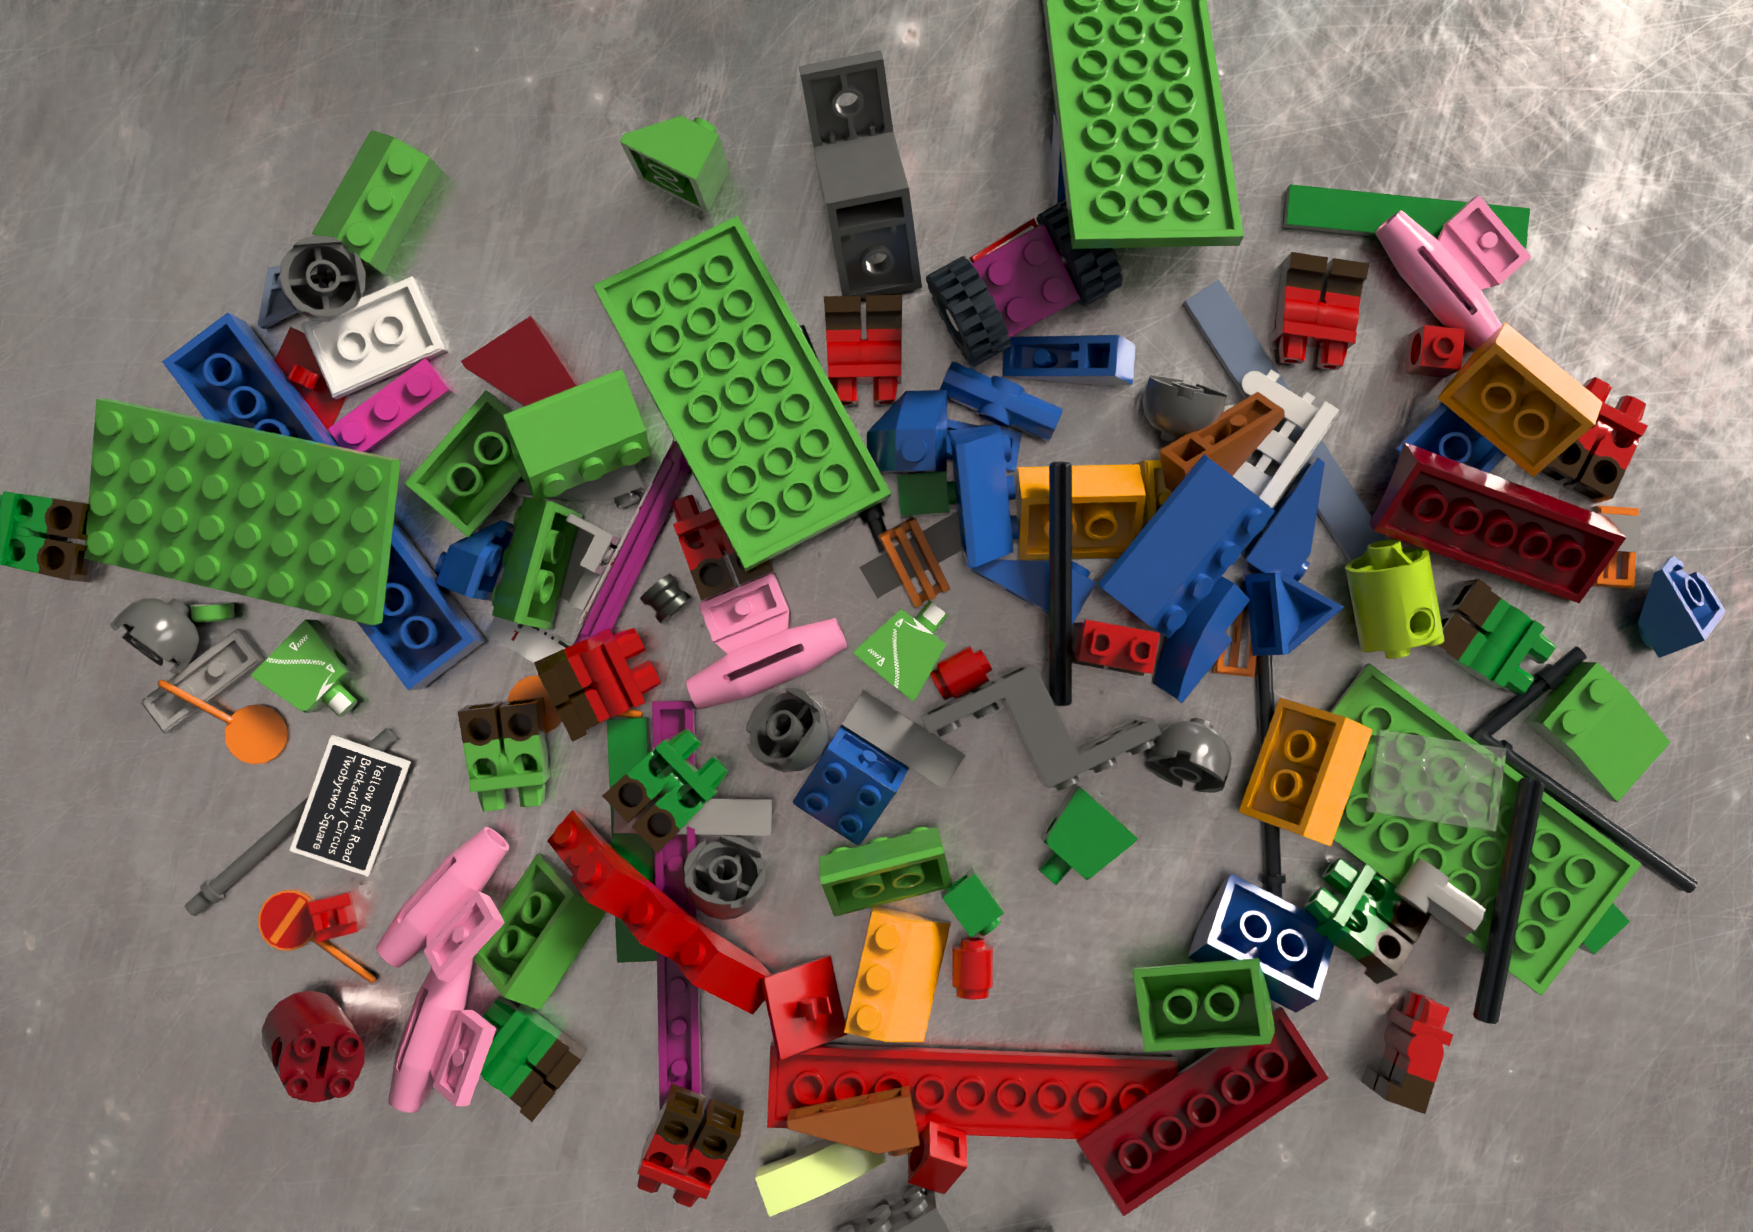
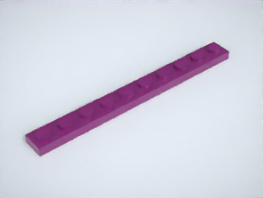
M693 701L652 702L653 750L664 739H669L670 741L685 729H689L695 735V709ZM694 752L687 759L696 767ZM687 826V834H676L658 854L655 852V886L689 914L698 919V909L690 901L685 889L684 865L688 854L697 846L695 829ZM657 952L659 1109L661 1110L671 1083L702 1095L700 988L690 983L672 959Z

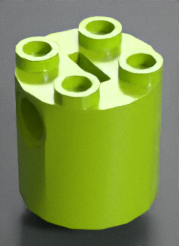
M1398 539L1381 540L1369 544L1362 556L1351 560L1345 565L1362 652L1384 651L1386 658L1397 659L1410 655V648L1420 645L1435 646L1445 641L1428 550L1413 547L1402 548L1401 540Z

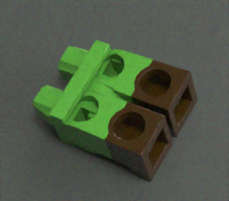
M544 697L507 701L504 704L503 702L467 705L458 711L466 766L470 778L469 788L470 792H478L483 812L504 809L507 806L505 793L507 788L518 787L520 807L540 806L545 801V782L551 775L548 765V750L543 714H545Z

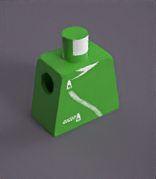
M930 600L915 619L901 609L857 647L853 654L914 702L946 646L934 633L948 615Z
M305 619L251 674L255 680L304 713L317 712L326 704L341 718L358 702L343 687L355 674V668L319 620Z

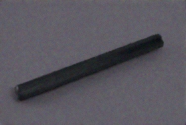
M1056 461L1049 465L1050 696L1055 706H1069L1072 703V465L1067 461Z
M1521 778L1518 784L1473 1012L1475 1019L1488 1024H1497L1500 1017L1545 787L1544 782L1531 778Z

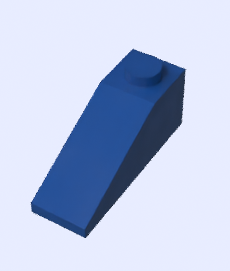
M1120 335L1010 337L1011 347L1004 351L1002 376L1005 378L1090 385H1133L1136 345Z
M1311 456L1274 509L1275 512L1269 518L1265 527L1256 534L1242 554L1246 561L1264 573L1282 572L1299 581L1307 571L1310 563L1306 559L1311 554L1325 465L1324 461L1318 457Z
M995 559L973 568H968L967 562L965 563L964 568L1049 615V562ZM1073 561L1072 625L1096 584L1095 581L1088 578L1091 572Z

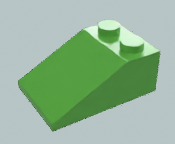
M1582 662L1564 677L1565 682L1553 692H1550L1524 722L1610 799L1618 802L1671 742L1626 687L1599 663Z

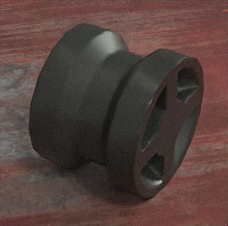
M671 573L656 582L640 597L644 605L651 606L656 611L655 618L660 624L670 619L692 599L687 592H682L677 588L676 579Z

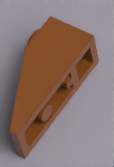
M1256 392L1221 413L1219 418L1211 425L1202 430L1188 433L1159 450L1165 487L1173 492L1203 454L1233 476L1285 417L1284 409L1261 393Z
M909 1086L791 1109L788 1113L787 1124L789 1130L881 1154L888 1152L889 1156H901L910 1153L913 1150L912 1147L920 1146Z

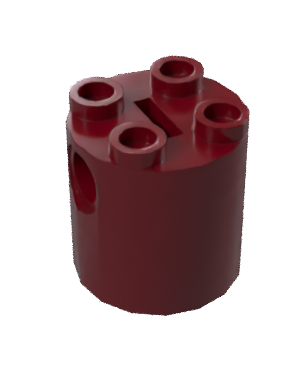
M305 991L294 993L279 1001L265 1019L262 1027V1045L289 1096L298 1100L316 1103L331 1100L335 1097L342 1098L350 1094L365 1063V1047L338 1002L327 994Z

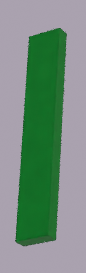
M1290 184L1286 192L1283 228L1377 237L1375 234L1376 229L1393 214L1402 210L1438 240L1443 224L1468 202ZM1487 204L1524 249H1526L1530 208Z
M649 717L607 720L610 788L650 753ZM610 805L612 847L638 872L655 885V850L638 833H613L614 808ZM615 917L617 963L657 961V952L640 944L624 922Z

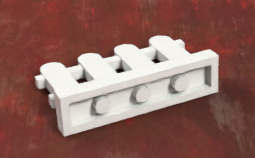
M1270 370L1267 376L1258 371H1251L1242 379L1243 391L1248 396L1256 392L1261 393L1284 409V418L1287 421L1279 433L1272 430L1257 447V450L1264 454L1257 465L1253 466L1245 461L1233 477L1274 509L1338 417L1339 409L1326 401L1318 409L1312 405L1315 396L1308 392L1305 393L1303 398L1294 394L1276 382L1280 375L1273 370ZM1234 405L1226 406L1224 411L1230 409ZM1297 426L1304 430L1297 443H1294L1288 438ZM1274 460L1281 466L1272 478L1265 474V471Z

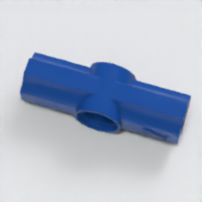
M954 361L951 362L940 387V390H947L948 399L975 410L976 414L981 418L1002 427H1015L1047 442L1050 441L1063 411L1062 408L1025 393V389L1017 383L993 375L988 377Z

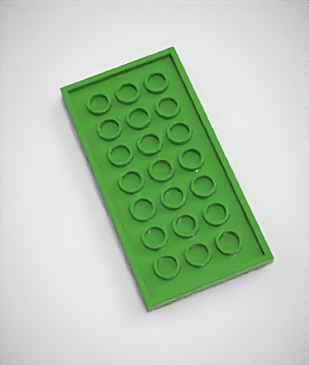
M1043 0L1072 249L1239 246L1244 234L1207 0Z
M738 216L593 285L599 301L745 572L891 497V491Z
M108 398L96 399L88 500L90 511L87 513L86 526L88 539L85 540L87 551L84 552V559L374 626L382 623L401 460Z
M1368 663L1330 711V713L1347 717L1373 729L1333 840L1364 864L1369 865L1377 874L1395 887L1398 886L1417 858L1437 868L1450 879V884L1486 909L1483 920L1476 930L1464 938L1485 954L1519 780L1525 777L1372 664ZM1543 792L1508 971L1541 996L1642 865L1545 792Z

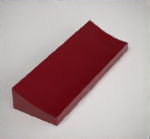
M1406 442L1403 443L1385 494L1369 521L1371 528L1375 532L1576 603L1582 601L1626 540L1625 535L1606 516Z
M1282 1007L1272 1010L1275 1033L1270 1044L1215 1048L1076 1140L1115 1207L1123 1216L1329 1079Z

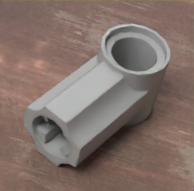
M1417 858L1394 892L1416 909L1425 914L1428 912L1461 937L1466 938L1479 926L1486 909L1450 884V879L1437 868Z

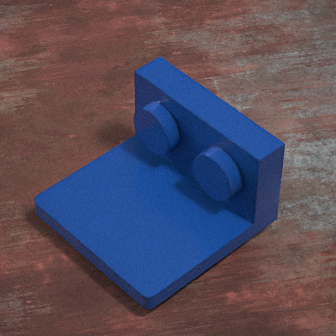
M841 725L797 793L793 804L849 841L860 845L896 794L909 767L844 725Z

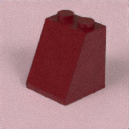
M529 316L461 361L467 370L524 407L581 385L548 332L532 316Z

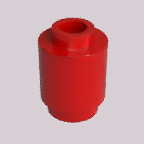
M969 646L937 664L938 668L931 671L930 675L941 696L946 701L953 696L955 699H958L989 682L987 673L993 669L982 649L974 652L972 647Z
M964 937L961 938V944L952 947V986L956 988V996L958 998L977 1000L989 997V989L993 987V947L986 945L984 938Z

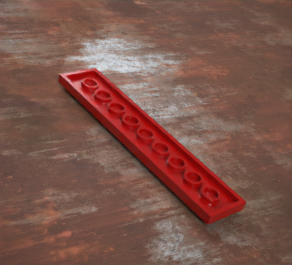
M771 1042L767 1128L788 1129L787 1118L791 1109L909 1086L919 1134L931 1121L972 1136L1079 1139L1176 1075L1178 1061L1175 1057L822 1044L779 1060L775 1044Z

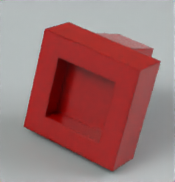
M351 891L308 902L316 943L359 931Z

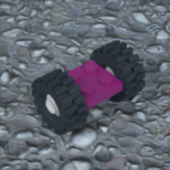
M1066 199L1038 214L1036 221L1039 225L974 262H970L965 256H961L926 276V282L929 292L933 296V302L937 306L939 314L947 326L946 328L954 338L955 344L958 349H961L962 355L971 366L975 367L1010 348L1011 336L1073 302L1078 301L1080 305L1087 306L1123 285V276L1120 273L1122 271L1121 266L1116 261L1117 255L1113 248L1072 249Z

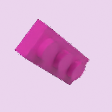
M424 358L337 421L328 430L340 447L370 453L450 395L452 391L430 360Z

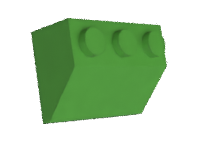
M678 116L625 133L620 140L638 178L708 213L730 172L720 136L716 133L717 128L698 117L691 121L683 116Z
M371 130L312 234L314 236L334 237L342 241V244L348 247V252L353 254L354 251L360 257L362 263L384 274L442 170L429 156L395 137Z
M622 369L503 415L516 467L535 502L548 497H555L567 489L587 481L597 480L606 473L624 466L636 464L641 459L650 456L646 428Z
M487 390L483 392L404 483L468 538L471 537L522 478L516 467L503 415L512 412V410Z
M524 497L522 506L517 508L514 515L513 526L515 532L512 543L506 548L503 555L504 572L501 583L496 586L492 595L493 616L522 625L547 630L552 629L579 530L578 526L566 521L569 513L582 518V513L547 500L535 502L533 498Z
M926 827L915 828L906 835L891 839L887 837L875 838L868 842L867 845L851 849L840 847L830 851L828 855L819 857L821 885L834 917L953 887L938 827L930 829Z
M539 854L535 856L499 910L505 923L473 957L474 961L504 998L538 1010L543 1007L555 990L557 984L606 913V911L586 901L570 880L572 877L570 874Z
M1259 958L1133 968L1145 1052L1271 1043L1275 1028L1269 989Z

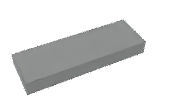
M235 629L190 663L180 675H174L166 682L209 704L261 665L265 659L243 629ZM160 687L140 701L164 734L172 732L201 710Z
M865 690L862 691L842 723L851 731L942 789H945L966 756L932 733L929 734L927 730Z

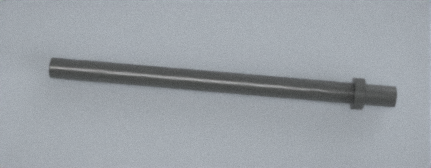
M385 728L366 746L384 752L397 740V737L390 729ZM308 797L214 880H206L200 886L201 891L185 904L186 910L191 915L197 916L212 902L218 903L224 898V891L298 827Z

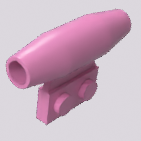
M1479 195L1473 197L1443 224L1438 240L1402 210L1393 214L1375 231L1376 236L1399 275L1445 327L1465 329L1464 342L1475 351L1501 326L1481 290L1500 285L1531 258L1529 253Z
M771 573L698 604L713 642L724 650L727 655L687 679L686 686L698 710L739 701L810 672L848 648L836 618L788 629L790 611L776 576Z
M484 827L447 856L396 914L376 946V950L381 958L388 964L400 968L425 949L424 953L437 979L450 983L505 923L491 897L481 891L509 850L506 840L495 830Z
M473 958L450 983L437 979L431 968L421 985L396 1052L388 1103L393 1108L408 1113L418 1112L432 1087L454 1106H469L496 1031L493 1025L474 1010H464Z

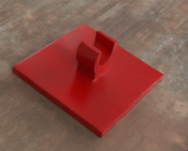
M290 327L275 361L328 430L335 423L347 396L337 400L332 397L305 333Z
M825 956L761 978L776 1054L779 1060L847 1035V1033H844L845 1021L831 956Z

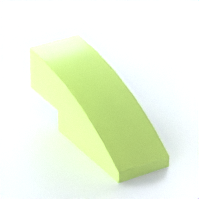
M823 1139L796 1149L794 1155L757 1168L755 1180L767 1213L771 1217L824 1195L886 1162L883 1153L877 1154Z

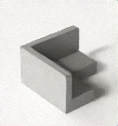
M569 513L566 521L578 526L579 530L560 598L584 611L621 538Z

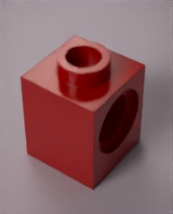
M1424 325L1410 333L1405 374L1445 378L1458 372L1462 367L1465 329Z
M929 1121L919 1134L920 1146L912 1147L913 1150L908 1153V1183L945 1195L967 1168L966 1133Z

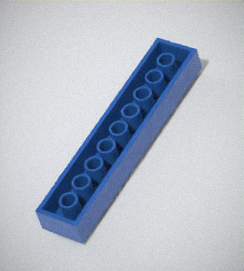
M229 312L162 361L204 419L340 447L247 322ZM394 519L382 623L374 626L360 622L357 623L407 690H420L484 643L485 639L445 587L436 584L437 575Z

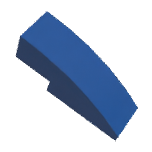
M1221 576L1211 592L1190 613L1183 626L1177 629L1170 639L1167 638L1153 684L1180 703L1184 702L1233 641L1225 631L1250 601L1235 583Z

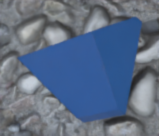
M1282 572L1245 575L1246 593L1250 599L1248 613L1253 656L1289 654L1344 608V606Z

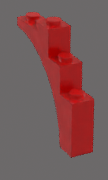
M572 810L563 822L557 826L547 842L573 875L570 880L588 903L621 919L640 944L672 959L692 985L752 1015L765 1001L761 978L771 975L757 958L715 933L665 895L625 860L583 815Z

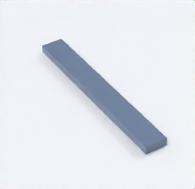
M1220 280L1215 281L1184 301V307L1244 400L1250 397L1242 388V379L1247 373L1258 371L1267 376L1270 370H1273L1279 374ZM1280 375L1276 382L1290 390ZM1283 418L1273 430L1279 433L1287 420ZM1296 426L1288 439L1297 443L1304 430ZM1321 440L1311 455L1325 462L1317 514L1347 561L1350 562L1362 556L1369 544L1386 539L1383 534L1375 532L1369 524L1372 518L1323 440Z

